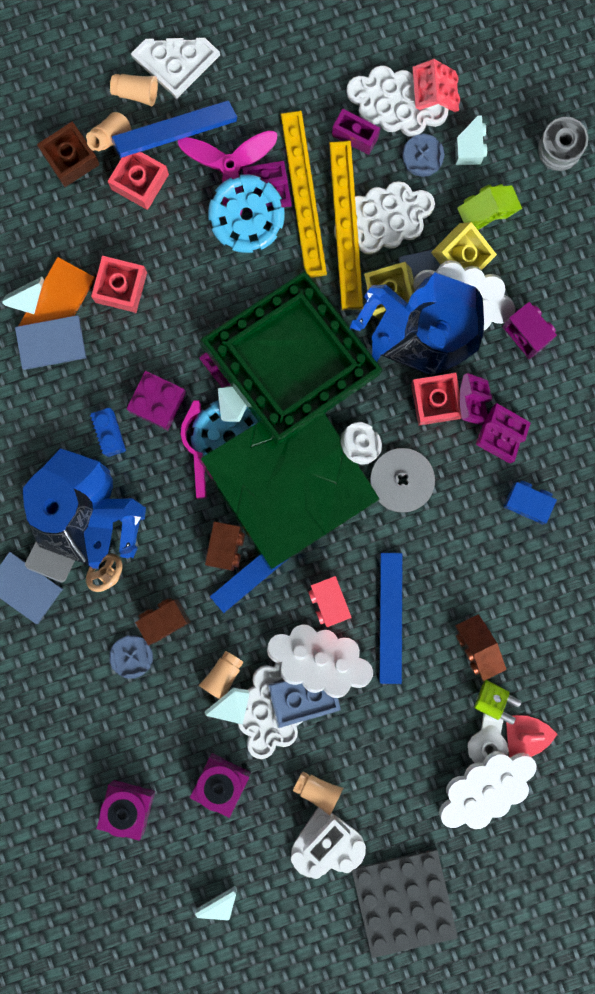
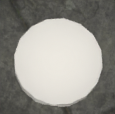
M354 422L345 428L341 435V446L344 453L350 460L361 465L369 464L375 460L381 453L382 448L379 434L372 430L373 427L369 424Z

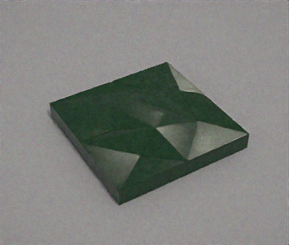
M303 271L200 339L202 348L277 446L374 380L382 372L379 364L306 271Z
M325 414L278 446L258 422L200 458V463L269 570H272L380 500L358 464L350 460L344 453L341 446V438Z

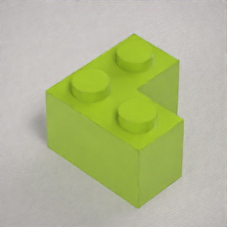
M503 184L495 187L487 185L481 188L478 195L466 198L463 201L464 204L457 208L463 223L472 222L477 230L494 220L506 219L522 209L513 186H503Z

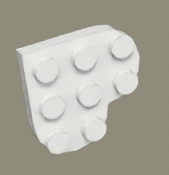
M319 807L295 840L291 850V862L300 874L314 879L320 878L331 868L339 872L349 873L362 863L366 846L362 836L340 818L338 819L350 830L351 835L320 868L303 853L304 845L334 815L331 813L329 816Z

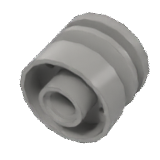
M561 117L552 121L547 126L538 144V154L542 163L555 171H564L573 167L583 155L588 145L586 128L573 117Z

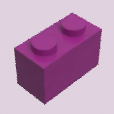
M345 109L341 110L332 129V137L340 141H351L352 147L370 155L380 134V127Z

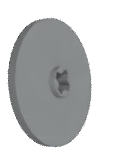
M398 448L386 452L376 461L371 472L370 483L380 498L378 502L391 511L404 513L420 508L429 500L435 486V475L431 464L422 454L412 449ZM399 475L401 477H403L404 475L407 476V485L398 484Z

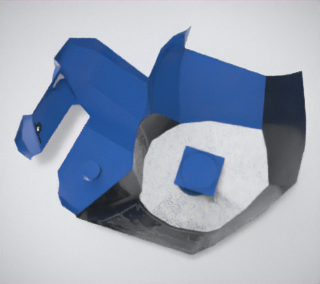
M436 272L419 284L408 303L386 284L372 285L364 296L367 300L357 319L352 320L350 329L359 331L364 329L377 306L383 304L386 312L372 335V357L377 362L380 356L433 375L465 361L479 350L484 334L483 298L475 286Z
M58 448L35 471L23 487L26 518L38 546L89 565L92 569H99V564L108 554L113 522L117 520L122 522L119 548L120 557L134 558L138 548L135 544L139 522L145 519L146 507L133 498L109 499L113 489V479L110 475V470L99 461Z

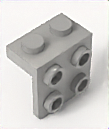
M35 542L25 562V567L62 583L65 582L75 560L42 549Z

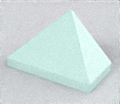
M43 277L6 294L2 301L3 304L34 314L44 283Z
M232 386L218 388L221 419L227 422H240L247 407Z
M232 688L205 711V715L243 724L249 691Z
M236 887L230 888L198 907L195 913L197 918L229 920L236 897Z

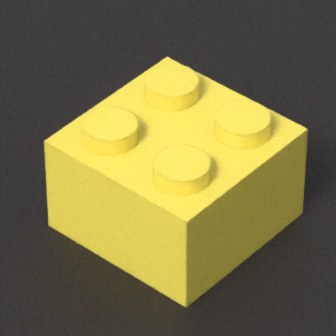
M472 222L459 223L431 252L440 265L445 261L452 260L460 263L463 268L477 266L481 270L497 255Z
M406 262L364 274L367 290L372 285L386 284L407 303L414 292L412 270ZM379 304L373 313L379 320L383 318L386 312L383 304Z

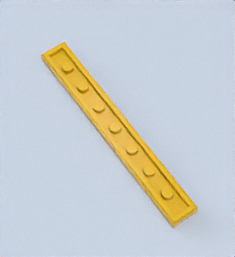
M302 111L282 113L281 120L304 270L310 278L326 276L327 271Z
M351 141L330 142L342 311L363 309Z

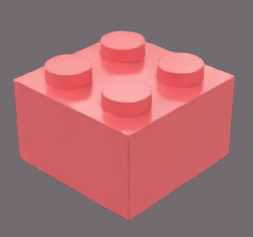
M138 152L121 158L110 176L108 184L114 192L148 210L169 173L164 164L142 152Z
M102 256L91 296L92 299L98 304L137 313L147 275L145 267Z
M456 373L414 379L411 386L418 426L461 419L460 392Z
M336 576L311 585L312 590L308 591L312 603L317 602L320 609L316 611L320 624L325 623L326 627L352 618Z

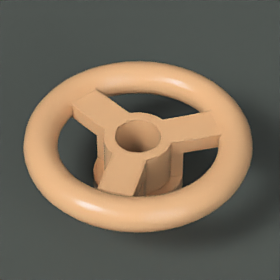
M108 553L101 562L106 561V563L99 571L95 572L96 569L89 567L86 574V584L90 590L94 592L105 591L118 582L122 572V560L118 555ZM114 561H115V563H116V569H115V570L111 567V566L113 565ZM99 578L104 584L95 585L92 580Z

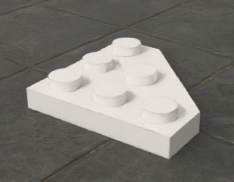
M166 38V40L161 41L145 39L131 53V56L151 76H156L158 82L177 99L220 56V51L206 38H196V40Z

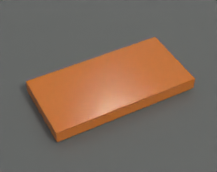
M57 257L44 280L35 313L26 312L19 326L75 316L96 278Z

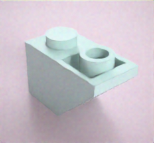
M477 116L457 137L455 143L456 165L481 164L483 158L487 156V144H483V136H486V124L482 123V116Z

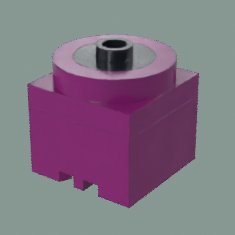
M212 753L190 798L202 804L205 808L230 818L251 772Z
M113 780L108 785L96 829L108 832L116 837H127L140 841L146 829L155 791Z

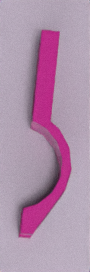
M198 400L193 401L182 423L180 435L184 446L194 455L196 498L207 499L205 469L200 463L203 453L195 451L187 440L189 425L201 412V403Z

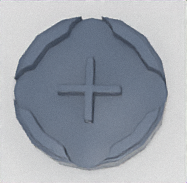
M425 133L415 135L404 145L402 153L403 164L409 172L416 176H430L442 166L445 155L444 148L441 142L439 143L433 135Z
M127 635L118 639L110 651L112 669L124 678H137L144 675L150 669L153 662L151 646L147 645L144 638L137 635Z

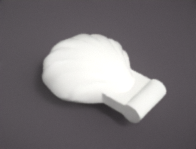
M485 713L483 714L481 730L474 734L468 742V754L474 763H483L485 758L494 751H502L508 755V744L501 735L502 719L496 720Z

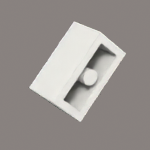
M333 815L304 845L303 853L320 868L351 835L350 830Z

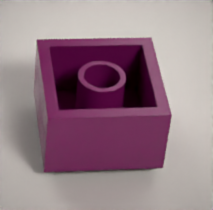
M530 302L509 317L502 327L528 359H531L557 336L554 326L550 322H546L541 316L540 309L536 305L532 306Z
M145 371L126 410L168 431L186 396V391L171 382Z

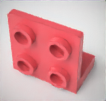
M435 59L413 66L415 107L422 110L439 104L453 112H458L460 96L457 88L458 75L456 71Z

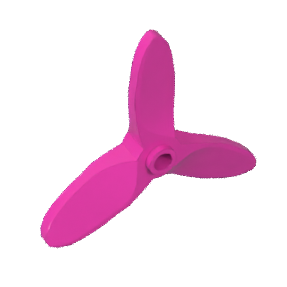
M265 131L242 143L233 154L227 155L208 143L188 137L178 140V146L182 152L196 162L219 170L223 175V183L229 178L235 179L240 177V169L248 167L263 158L276 144L277 133ZM231 164L233 165V167L228 168L227 165ZM242 186L235 187L236 194L243 192ZM226 197L222 199L223 206L226 207L229 199Z

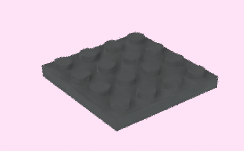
M437 848L359 866L352 870L372 958L458 938Z

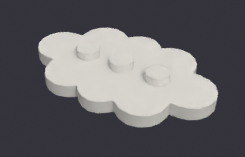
M377 66L371 70L368 77L356 76L347 84V97L352 103L360 105V118L374 125L380 123L381 127L387 132L401 130L405 135L413 137L421 134L426 125L440 126L447 119L449 109L439 104L422 110L415 107L413 75L407 70H400L394 73L387 66Z
M401 181L389 184L386 189L374 187L368 191L365 197L355 196L359 250L365 254H375L383 246L392 249L398 247L403 239L414 240L419 237L424 227L423 219L430 216L434 210L435 201L433 196L424 190L412 192L409 185ZM334 227V236H335V238H336V227Z
M449 260L442 263L437 271L423 270L419 272L413 281L415 291L424 279L436 272L475 286L483 298L484 330L490 326L491 322L506 323L508 318L515 313L513 301L504 295L505 285L501 277L494 274L484 276L482 270L477 266L463 268L457 261Z
M299 625L292 630L290 636L284 634L275 635L270 639L267 646L268 656L274 662L281 664L280 673L285 682L293 685L302 683L306 690L313 693L324 690L327 695L333 698H340L348 693L351 686L356 688L365 687L373 677L372 666L368 661L359 658L360 650L356 642L350 638L338 639L329 630L316 632L309 625Z
M276 662L274 667L264 665L254 672L252 679L254 686L248 689L249 698L243 724H238L240 730L248 735V751L257 759L268 758L274 752L276 745L286 747L294 743L298 734L297 725L302 723L299 722L282 728L277 727L267 684L284 680L280 673L281 664Z
M494 751L485 758L483 763L471 764L466 769L464 776L453 778L446 787L449 799L439 809V816L443 824L450 828H456L466 823L470 828L481 829L490 823L492 817L504 816L512 804H518L527 797L529 787L526 781L533 777L536 772L535 761L526 753H517L509 757L505 752Z

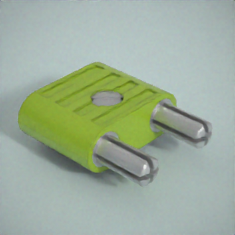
M485 680L477 696L474 708L496 720L502 719L510 724H514L516 718L503 711L506 702L519 707L521 700L509 695L510 692Z

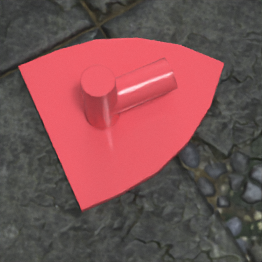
M511 715L516 720L514 724L506 722L509 757L517 753H526L532 757L547 748L558 734L539 719L524 715Z

